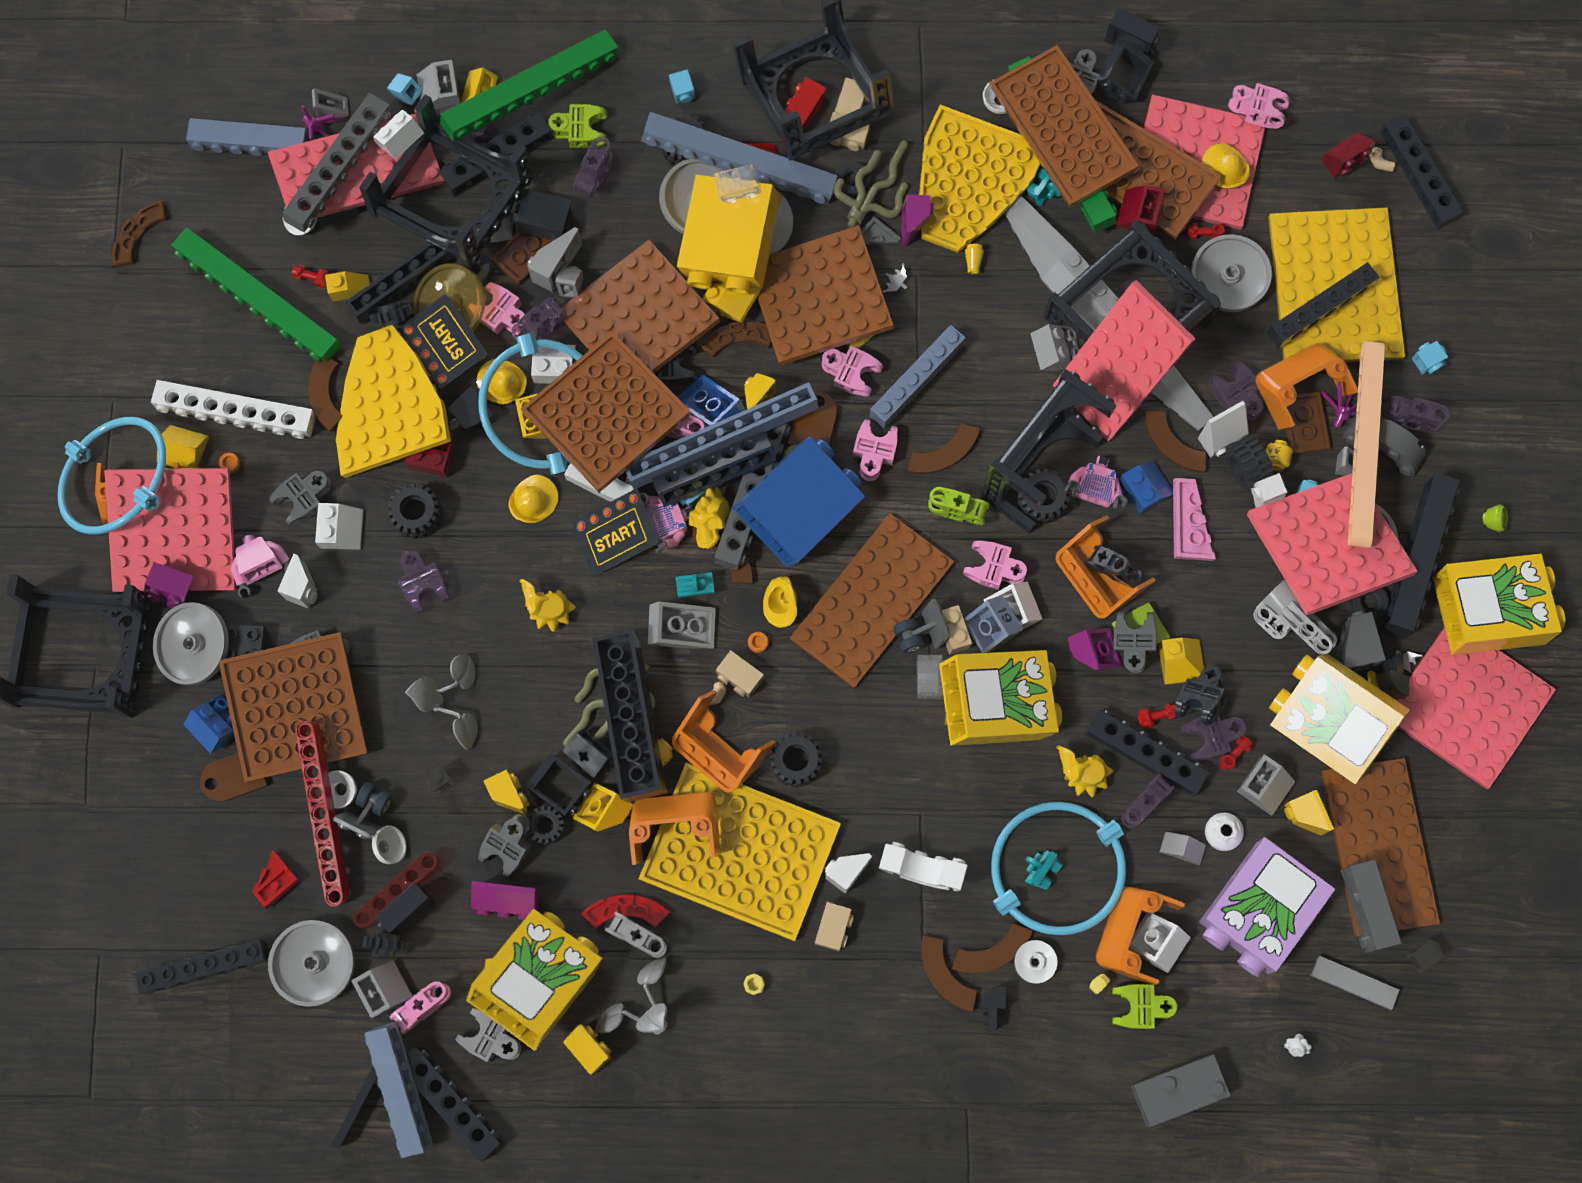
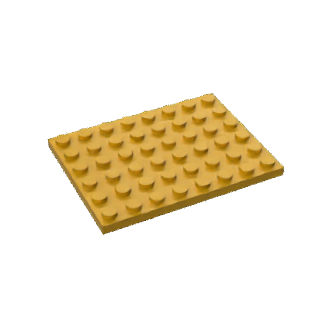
M1388 208L1270 214L1268 218L1279 320L1367 262H1369L1380 277L1374 287L1282 347L1283 360L1313 344L1320 343L1344 362H1360L1363 341L1384 343V360L1404 359L1405 352Z
M686 763L673 795L708 792L714 796L716 800L721 854L711 857L709 836L699 837L695 835L691 829V821L663 823L659 827L639 880L795 942L841 823L745 785H741L733 792H724L694 765Z

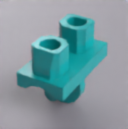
M1043 168L1040 169L1037 175L1038 181H1041L1039 185L1031 183L1027 188L1028 194L1035 198L1037 205L1043 206L1047 198L1052 199L1054 195H1061Z
M712 572L676 577L678 598L715 593Z
M1045 850L1042 855L1036 853L1034 858L1027 856L1025 861L1029 863L1026 871L1030 874L1025 882L1047 890L1052 881L1045 876L1047 871L1050 870L1053 873H1057L1062 867V863L1056 858L1058 855L1052 851Z

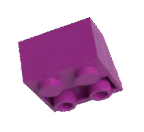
M153 562L144 584V594L151 601L159 602L160 600L166 602L167 606L174 608L186 603L194 576Z

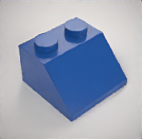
M1154 461L1136 466L1122 474L1119 483L1140 515L1173 496V490Z

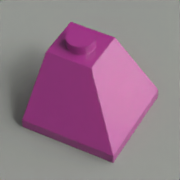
M906 195L902 207V247H906L928 222L930 215H933L934 203H930V195Z
M1111 628L1088 629L1068 637L1073 657L1094 670L1123 667L1119 653L1114 651V638Z

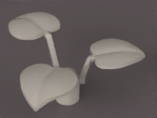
M463 654L456 656L450 665V673L455 683L437 690V685L432 678L423 677L415 681L405 693L423 712H430L434 709V711H441L456 716L458 719L453 721L454 735L461 746L469 750L472 748L478 733V725L475 718L469 713L461 715L458 712L440 707L443 703L442 692L458 685L462 689H468L474 683V663L469 655Z
M665 957L648 963L642 968L637 977V982L640 985L644 984V989L652 1007L639 1018L624 1010V1005L621 1003L612 1005L600 1016L595 1029L596 1033H607L614 1030L621 1023L623 1016H629L638 1021L636 1028L640 1032H653L655 1035H658L666 1029L668 1025L665 1020L667 1007L664 1003L656 1004L649 990V984L655 983L665 969L667 961Z

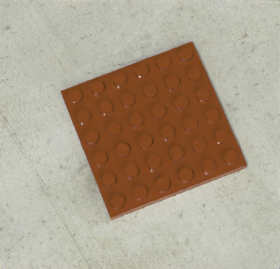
M859 225L769 255L763 288H760L761 291L757 297L779 366L894 329Z
M650 240L642 244L580 292L578 296L572 298L556 311L558 316L588 351L609 333L613 332L653 373L721 322L719 317L695 290L687 284V281Z
M613 332L609 333L521 408L523 414L598 493L604 490L691 415V411Z
M341 632L219 660L244 782L302 769L296 738V727L303 721H313L320 726L327 763L368 754ZM309 725L305 729V733L307 736H309L311 733V728ZM311 746L309 748V754L310 756H313L315 753V749L313 746Z

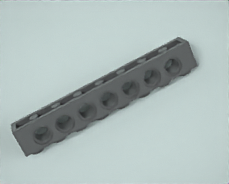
M371 93L366 96L282 212L284 222L305 233L307 228H311L314 225L315 217L318 213L324 211L328 199L335 196L338 185L347 179L348 171L351 167L354 168L357 165L361 153H365L368 150L371 139L380 131L382 124H386L390 119V104ZM369 117L375 118L374 120H367ZM358 132H363L364 134H363V135H357L356 133H358ZM353 147L352 150H346L345 148ZM336 162H342L343 164H341V165H336V164H334V163H336ZM325 177H332V179H330V180H325V179H323V178H325ZM314 192H321L320 195H313ZM303 207H310L309 210H302Z
M788 422L765 432L766 436L775 434L778 437L775 440L768 438L776 458L777 455H782L785 445L782 444L783 438H787L791 426H788ZM773 461L745 473L733 506L749 492V489L753 488L769 473L778 462ZM763 470L765 474L763 476H757L755 474V471ZM731 509L714 557V563L738 571L739 565L743 566L747 554L744 553L746 546L750 547L753 535H750V527L733 509ZM739 524H742L746 527V529L744 531H738L735 527ZM737 543L740 547L737 550H733L729 545Z

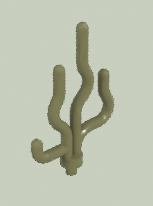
M901 141L889 165L888 179L873 184L866 198L863 177L875 168L881 156L880 150H875L868 164L856 174L855 185L858 191L856 200L842 192L844 185L842 178L836 181L834 186L835 196L852 207L847 215L849 219L848 227L852 228L856 224H861L869 211L877 212L887 218L897 217L902 212L903 196L908 188V184L905 182L901 183L896 193L895 208L893 210H887L881 205L872 203L878 190L887 188L896 181L897 165L908 146L907 141Z
M644 662L645 671H647L650 666ZM598 668L592 669L587 674L583 688L575 696V702H582L592 689L593 680L599 676ZM649 692L653 710V708L655 707V698L652 695V693ZM603 699L591 701L585 707L581 721L563 741L565 747L576 732L586 728L590 722L592 711L596 708L604 707ZM607 721L595 734V738L598 741L602 740L608 733Z

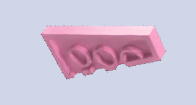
M1175 478L1173 480L1174 558L1214 561L1216 558L1211 549V539L1207 533L1205 515L1202 514L1201 500L1195 479Z

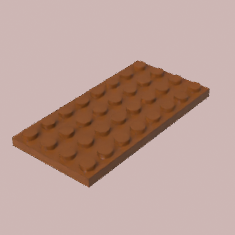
M1058 45L989 83L990 88L1070 208L1139 169L1138 163Z
M1096 101L1139 165L1137 171L1105 188L1109 199L1121 206L1126 189L1143 185L1165 189V200L1157 229L1176 240L1219 183L1222 175Z
M889 513L791 635L790 640L852 688H855L896 637L893 629L894 625L912 617L954 564V561Z
M1405 758L1372 763L1356 784L1334 769L1321 771L1341 870L1352 865L1375 860L1397 931L1440 924ZM1345 887L1354 936L1358 937L1361 935Z

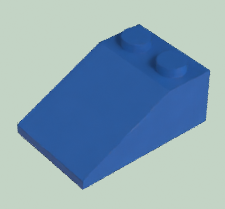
M703 374L677 397L691 411L692 416L699 418L703 422L704 428L745 411L739 398Z

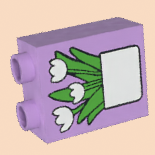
M1264 837L1256 842L1200 919L1199 923L1207 928L1202 936L1222 951L1229 944L1242 955L1237 961L1238 964L1256 977H1259L1262 971H1265L1267 974L1276 972L1335 889Z

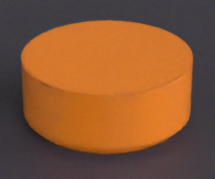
M225 453L219 459V467L230 468V474L240 468V460L233 453Z
M762 632L752 633L748 638L750 650L754 653L764 652L768 647L767 636Z

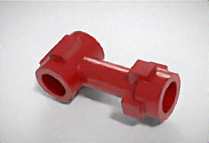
M1192 223L1187 226V237L1196 239L1197 235L1210 236L1213 239L1225 235V229L1221 224H1215L1213 228L1198 227L1197 223Z
M295 265L292 270V277H295L296 280L301 281L302 278L315 281V286L323 289L327 285L325 275L330 274L323 269H319L318 273L305 270L303 265Z
M1167 704L1164 706V710L1153 713L1150 712V709L1139 711V716L1137 717L1139 724L1142 725L1143 729L1154 726L1155 720L1168 717L1169 721L1177 717L1175 715V704Z
M1247 737L1239 738L1236 741L1238 745L1229 755H1223L1219 759L1222 770H1232L1235 767V760L1240 754L1251 749L1253 743Z

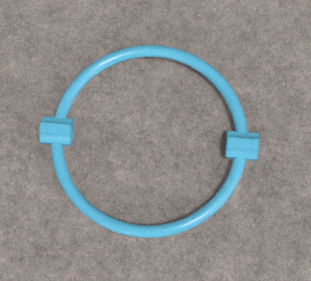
M534 333L516 337L518 344L501 353L492 362L483 377L478 401L480 419L491 442L511 460L528 467L550 468L551 475L565 472L570 462L560 452L546 455L547 460L529 459L513 452L498 438L488 417L487 393L491 379L497 369L509 357L520 352L521 357L539 353L538 348L559 350L575 360H579L583 356L575 349L560 342L543 339L536 340Z
M139 417L117 418L93 430L80 443L74 440L65 445V454L69 458L59 480L58 505L63 519L76 531L85 534L111 532L130 522L144 508L150 512L151 510H156L160 505V497L155 493L165 471L166 446L162 434L151 422ZM123 425H138L147 429L153 435L157 444L158 463L149 488L147 489L143 486L142 488H137L133 493V501L137 504L124 516L109 524L86 526L77 522L70 514L66 502L67 483L76 461L80 464L88 462L91 458V450L87 447L96 438L113 428Z
M1066 802L1042 803L1019 813L1000 833L992 854L991 873L998 898L993 900V903L1002 916L1010 913L1025 926L1038 932L1052 935L1075 934L1100 923L1118 903L1125 885L1126 861L1119 838L1124 835L1121 827L1115 820L1107 824L1100 816L1089 809ZM1064 810L1080 814L1098 825L1100 829L1096 833L1101 842L1106 847L1112 844L1118 864L1115 889L1101 911L1087 921L1065 927L1048 926L1038 923L1021 913L1017 909L1021 903L1011 889L1005 892L1000 876V857L1003 846L1011 832L1022 821L1040 812Z

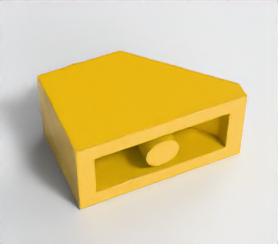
M339 272L325 275L328 294L333 302L349 299L370 284L369 276L365 274Z

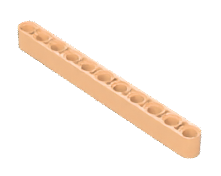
M1363 341L1360 352L1348 546L1364 548L1371 547L1373 538L1385 344L1381 342Z

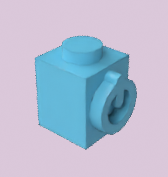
M1437 341L1432 344L1429 342L1418 348L1419 351L1412 357L1413 362L1422 375L1427 372L1430 375L1436 373L1447 365L1445 360L1448 358L1445 348L1439 345Z

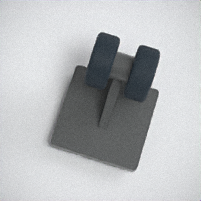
M936 599L930 600L922 612L925 626L918 628L915 619H906L894 625L895 635L904 639L899 644L902 653H912L924 647L925 643L922 635H930L935 650L940 649L949 637V626L947 623H944L942 608L940 604H937Z
M367 782L362 786L356 798V804L365 808L362 814L359 816L347 810L336 815L333 821L337 822L338 826L343 829H351L357 832L356 835L363 839L372 838L377 833V830L382 827L368 819L372 812L378 816H383L389 808L393 796L387 791H382L380 794L375 793L376 786Z

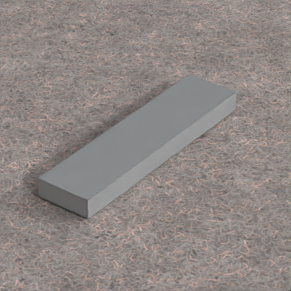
M1321 956L1317 957L1311 976L1389 1010L1393 1009L1399 990Z

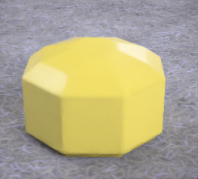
M755 973L747 976L744 981L746 992L752 995L761 993L765 986L762 977Z
M1100 974L1092 980L1089 988L1095 994H1098L1110 983V979L1105 974Z

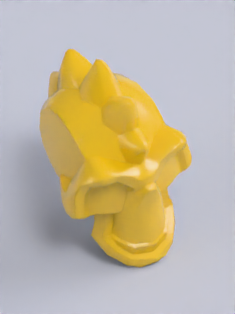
M716 487L714 490L711 488L707 489L705 496L701 497L695 509L689 513V525L697 528L696 541L700 548L709 549L718 542L720 538L718 529L725 528L730 514L728 501L722 496L719 487Z
M524 579L519 581L522 583L525 606L529 611L530 619L536 620L538 629L543 628L547 624L551 631L554 632L558 622L569 623V613L576 606L567 599L565 594L559 590H556V593H552V591H548V594H544V592L535 593L532 583Z
M1056 746L1063 765L1064 779L1069 780V786L1075 787L1077 795L1082 794L1086 790L1091 797H1094L1097 787L1107 788L1106 778L1113 773V769L1107 766L1103 759L1098 755H1093V757L1083 755V758H1075V754L1071 750L1062 746Z

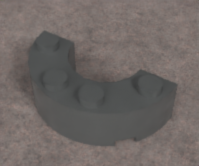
M1356 415L1342 436L1351 445H1354ZM1380 417L1378 450L1385 452L1389 458L1393 459L1396 464L1395 467L1402 474L1413 477L1426 455L1424 446L1420 447L1417 444L1419 440L1405 428Z

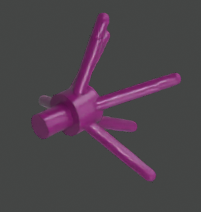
M301 106L305 114L303 122L309 129L308 141H312L313 132L317 131L324 137L329 136L321 129L322 124L344 121L343 117L333 118L335 114L318 118L310 116L305 106Z
M1338 382V406L1325 391H1321V394L1336 410L1335 415L1337 417L1333 425L1341 428L1344 419L1348 420L1349 416L1356 415L1354 410L1357 409V404L1351 408L1348 407L1353 395L1350 394L1347 395L1345 403L1342 405V383Z

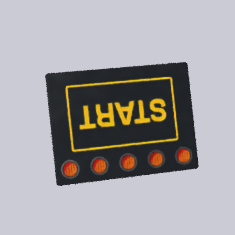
M447 294L441 296L399 328V331L412 350L419 356L425 369L439 389H442L487 355L486 350Z
M637 488L572 522L592 577L658 543Z

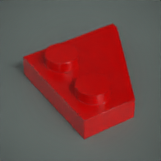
M274 850L271 852V859L267 867L263 868L260 880L256 883L252 892L266 909L299 882L298 878Z

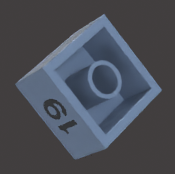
M1003 595L987 600L964 618L968 631L982 653H989L999 649L1024 630Z

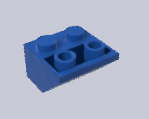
M222 695L193 708L183 724L210 754L226 746L235 737L228 703Z

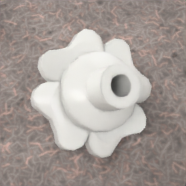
M1296 1034L1293 1039H1287V1043H1285V1048L1295 1057L1309 1054L1312 1047L1307 1043L1306 1039H1303L1304 1037L1301 1034Z

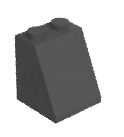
M1355 612L1342 625L1337 660L1354 672L1376 668L1386 660L1372 612Z

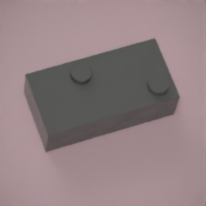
M1375 860L1352 865L1340 870L1361 935L1359 942L1362 949H1365L1366 953L1401 944Z
M1208 1055L1130 1085L1147 1127H1152L1230 1096L1214 1055Z

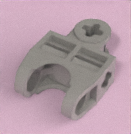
M618 912L614 913L615 918L609 928L606 927L605 931L654 958H660L666 953L667 946L660 937ZM640 934V939H635V935ZM655 942L661 943V949L658 952L651 951V946Z
M472 1008L470 1014L475 1016L480 1024L479 1033L472 1038L463 1037L458 1034L455 1040L468 1052L486 1062H491L494 1054L508 1060L516 1059L521 1053L519 1041L507 1035L506 1029L483 1012ZM511 1045L514 1049L513 1052L507 1053L505 1046Z

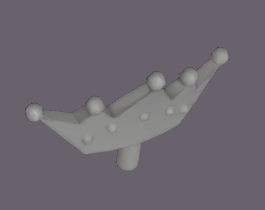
M904 263L902 264L901 271L895 270L897 275L886 273L891 283H886L888 289L883 290V293L897 291L900 286L904 289L908 287L903 283L907 277Z
M1408 651L1403 654V669L1412 674L1410 662L1416 664L1415 658L1422 657L1423 655Z

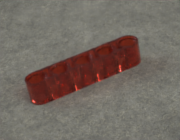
M430 852L421 854L354 913L353 922L355 925L362 929L372 928L379 922L376 916L398 897L393 896V888L400 885L402 888L400 894H402L414 882L421 885L439 869V858ZM432 857L434 859L433 866L426 868L425 860ZM416 871L418 873L417 880L410 882L408 879L409 874ZM384 899L385 907L382 910H377V902ZM367 913L369 921L362 925L360 917Z

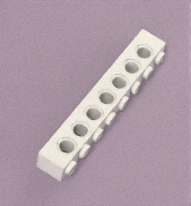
M160 380L156 381L151 403L156 410L162 413L172 411L176 412L175 414L187 417L188 415H193L195 418L204 421L209 418L214 419L215 422L220 424L230 422L234 423L237 427L245 428L246 426H251L253 429L262 432L266 429L272 430L273 433L278 435L288 433L298 439H304V437L311 438L316 419L312 409ZM179 397L177 402L172 403L173 398ZM198 400V404L191 407L192 402ZM218 404L215 410H210L212 405ZM232 408H237L234 414H229ZM257 411L254 417L249 418L251 412ZM271 415H276L273 421H268ZM290 419H296L294 424L287 425Z

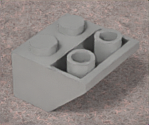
M452 60L434 62L417 74L418 85L423 89L420 93V100L424 94L432 98L435 109L453 107L460 104L456 71Z
M1048 324L1030 333L1040 370L1054 372L1066 369L1080 351L1076 341V333L1071 327Z
M1264 754L1259 758L1237 792L1272 816L1295 781L1281 765Z
M394 960L373 968L352 980L363 1004L373 1019L381 1017L413 997Z

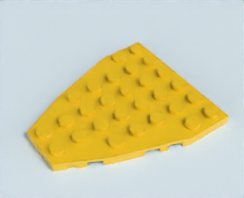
M943 105L939 106L924 139L919 195H930V203H934V212L921 229L922 239L952 251L960 252L997 221L1033 182L1041 165L1022 135Z
M393 325L360 336L356 341L345 379L340 414L343 416L339 420L336 435L340 473L344 478L451 441L445 404L439 398L436 392L437 389L431 383L428 377L429 374L419 356L410 348L409 343Z

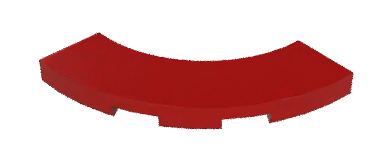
M617 895L602 899L581 913L595 929L615 918V912L623 916L643 919L655 928L670 914L666 908L657 902L635 895Z

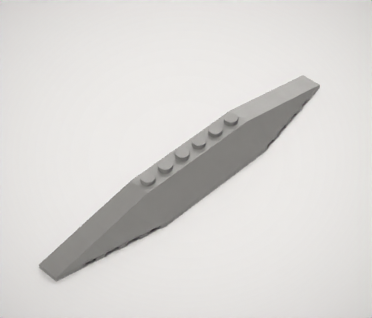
M1021 195L1003 213L1009 220L1014 233L1017 234L1021 241L1023 249L1029 255L1031 263L1037 269L1039 277L1052 293H1060L1089 267V264ZM1101 280L1071 308L1095 331L1119 299ZM1174 365L1150 393L1163 401V404L1169 409L1172 408L1179 414L1178 416L1198 431L1206 425L1208 420L1213 418L1212 414Z

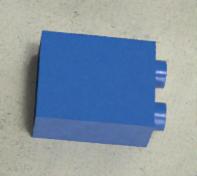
M810 436L793 448L732 507L737 515L786 567L798 563L865 497L859 490L862 483L858 476L847 468L841 471L831 460L834 457L832 448L822 439L818 438L814 441Z

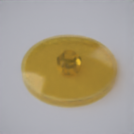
M443 264L435 267L423 277L416 289L413 299L414 316L441 296L447 294L472 332H474L483 317L485 309V292L480 279L470 269L461 265Z

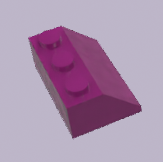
M472 881L471 909L476 910L478 915L489 916V912L498 913L497 917L510 918V915H518V919L525 920L533 909L538 911L540 892L534 888Z

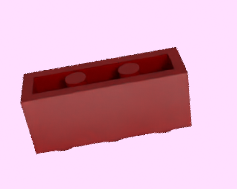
M807 77L803 83L800 82L797 85L796 94L793 99L789 98L785 106L786 114L798 111L801 117L803 132L826 97V88Z

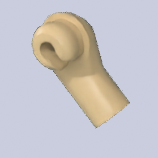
M1377 147L1373 148L1369 158L1374 167L1393 172L1395 162L1384 160L1381 156L1382 150Z
M716 682L713 685V690L717 694L709 706L719 704L726 693V687L722 682Z

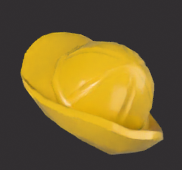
M1219 143L1210 146L1203 155L1202 164L1222 175L1221 180L1216 185L1218 187H1239L1246 182L1250 175V167L1246 159L1240 152L1228 144Z
M495 359L486 362L480 368L477 376L479 390L487 369ZM503 362L491 379L487 399L498 404H508L514 402L515 399H519L524 394L527 380L524 372L511 362Z
M541 475L530 476L518 484L510 496L508 503L510 512L515 519L522 522H540L550 516L555 510L558 503V491L549 478Z
M780 576L773 579L765 591L763 611L770 624L778 628L790 626L797 615V594L793 589L790 579L787 576Z

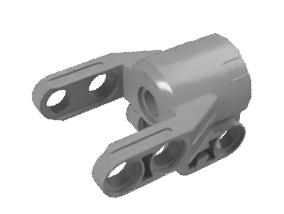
M1285 579L1254 611L1255 621L1273 638L1281 639L1292 629L1313 650L1322 655L1329 653L1337 643V635L1314 613L1306 616ZM1262 609L1268 610L1269 618L1262 616ZM1272 619H1277L1273 622V624L1269 623ZM1307 624H1310L1314 631L1308 630ZM1279 625H1283L1281 631H1278L1277 629ZM1302 630L1305 631L1309 636L1304 635L1302 633ZM1327 634H1330V635L1333 637V639H1334L1333 642H1332V639H1331ZM1322 639H1326L1329 642V646L1324 645ZM1317 644H1318L1320 647H1322V648H1324V649H1327V650H1325V651L1320 650V649L1317 647Z

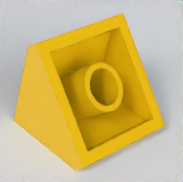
M170 425L162 433L166 446V465L174 467V463H179L183 468H198L209 436Z

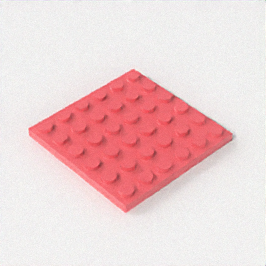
M1152 95L1144 125L1146 131L1202 163L1203 155L1210 146L1219 143L1230 145L1246 159L1250 167V175L1246 182L1236 188L1216 186L1192 218L1241 230L1265 127L1245 122L1246 116Z
M230 468L165 469L162 481L155 493L160 497L158 508L150 512L144 508L130 522L109 532L113 592L124 591L125 584L134 585L140 591H144V584L153 562L194 576L190 591L235 590L236 582L231 572L235 555ZM156 469L105 470L108 524L124 516L137 504L133 501V493L137 488H142L143 486L147 489L149 488Z
M1352 473L1254 508L1247 513L1248 518L1306 616L1409 578L1417 573L1416 568L1376 504L1374 508L1371 547L1348 546Z
M1443 627L1409 677V696L1396 700L1410 710L1398 728L1479 785L1489 789L1556 689L1499 650L1451 655L1445 627Z

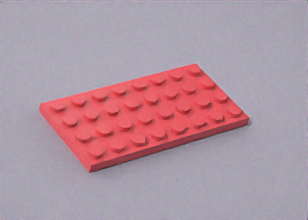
M416 114L410 115L418 124ZM389 120L386 124L383 123L380 129L386 126L391 120ZM358 132V133H356V134H357V135H363L364 133H363V132ZM339 134L268 152L286 207ZM372 138L369 142L368 150L365 153H361L357 165L354 168L351 167L348 171V177L345 182L338 185L335 196L328 199L324 211L318 213L315 218L344 211L353 206L366 205L359 188L369 172L377 175L381 185L402 154L395 160L374 142V138ZM431 143L428 144L392 197L444 184ZM347 147L345 149L352 150L353 147ZM336 162V163H334V164H336V165H341V164H343V163H342V162ZM325 177L323 179L330 180L332 177ZM314 192V193H313V195H320V194H321V192ZM310 207L302 208V210L305 211L310 209Z
M1137 280L1131 283L1066 367L1068 371L1076 372L1086 384L1094 385L1098 390L1097 392L1112 398L1115 402L1114 404L1117 405L1110 418L1092 406L1074 407L1093 427L1101 432V435L1108 442L1113 439L1195 340ZM1059 376V378L1056 380V382L1053 384L1054 387L1057 386V384H1058V382H1059V379H1060V376Z

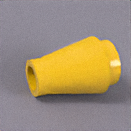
M968 244L967 249H965L969 274L980 273L984 254L980 244Z

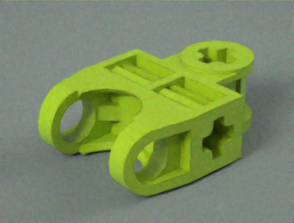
M570 104L569 113H555L549 118V126L553 137L556 139H569L570 148H591L604 145L607 136L603 133H597V131L590 127L592 124L599 122V120L606 119L607 111L602 107L588 104Z
M943 487L934 488L930 493L928 502L929 510L934 514L960 522L966 520L976 525H984L986 509H989L990 506L986 501L970 498L969 494ZM935 492H942L944 494L933 496ZM932 504L935 505L936 507L941 508V509H935V508H933V507H932Z
M1133 984L1112 988L1113 995H1121L1131 1005L1130 1012L1127 1015L1121 1016V1018H1113L1114 1025L1132 1029H1154L1155 1018H1169L1177 1011L1176 1001L1172 997L1154 996V985ZM1164 1001L1167 1006H1170L1166 1013H1164V1009H1160V1005L1164 1004Z

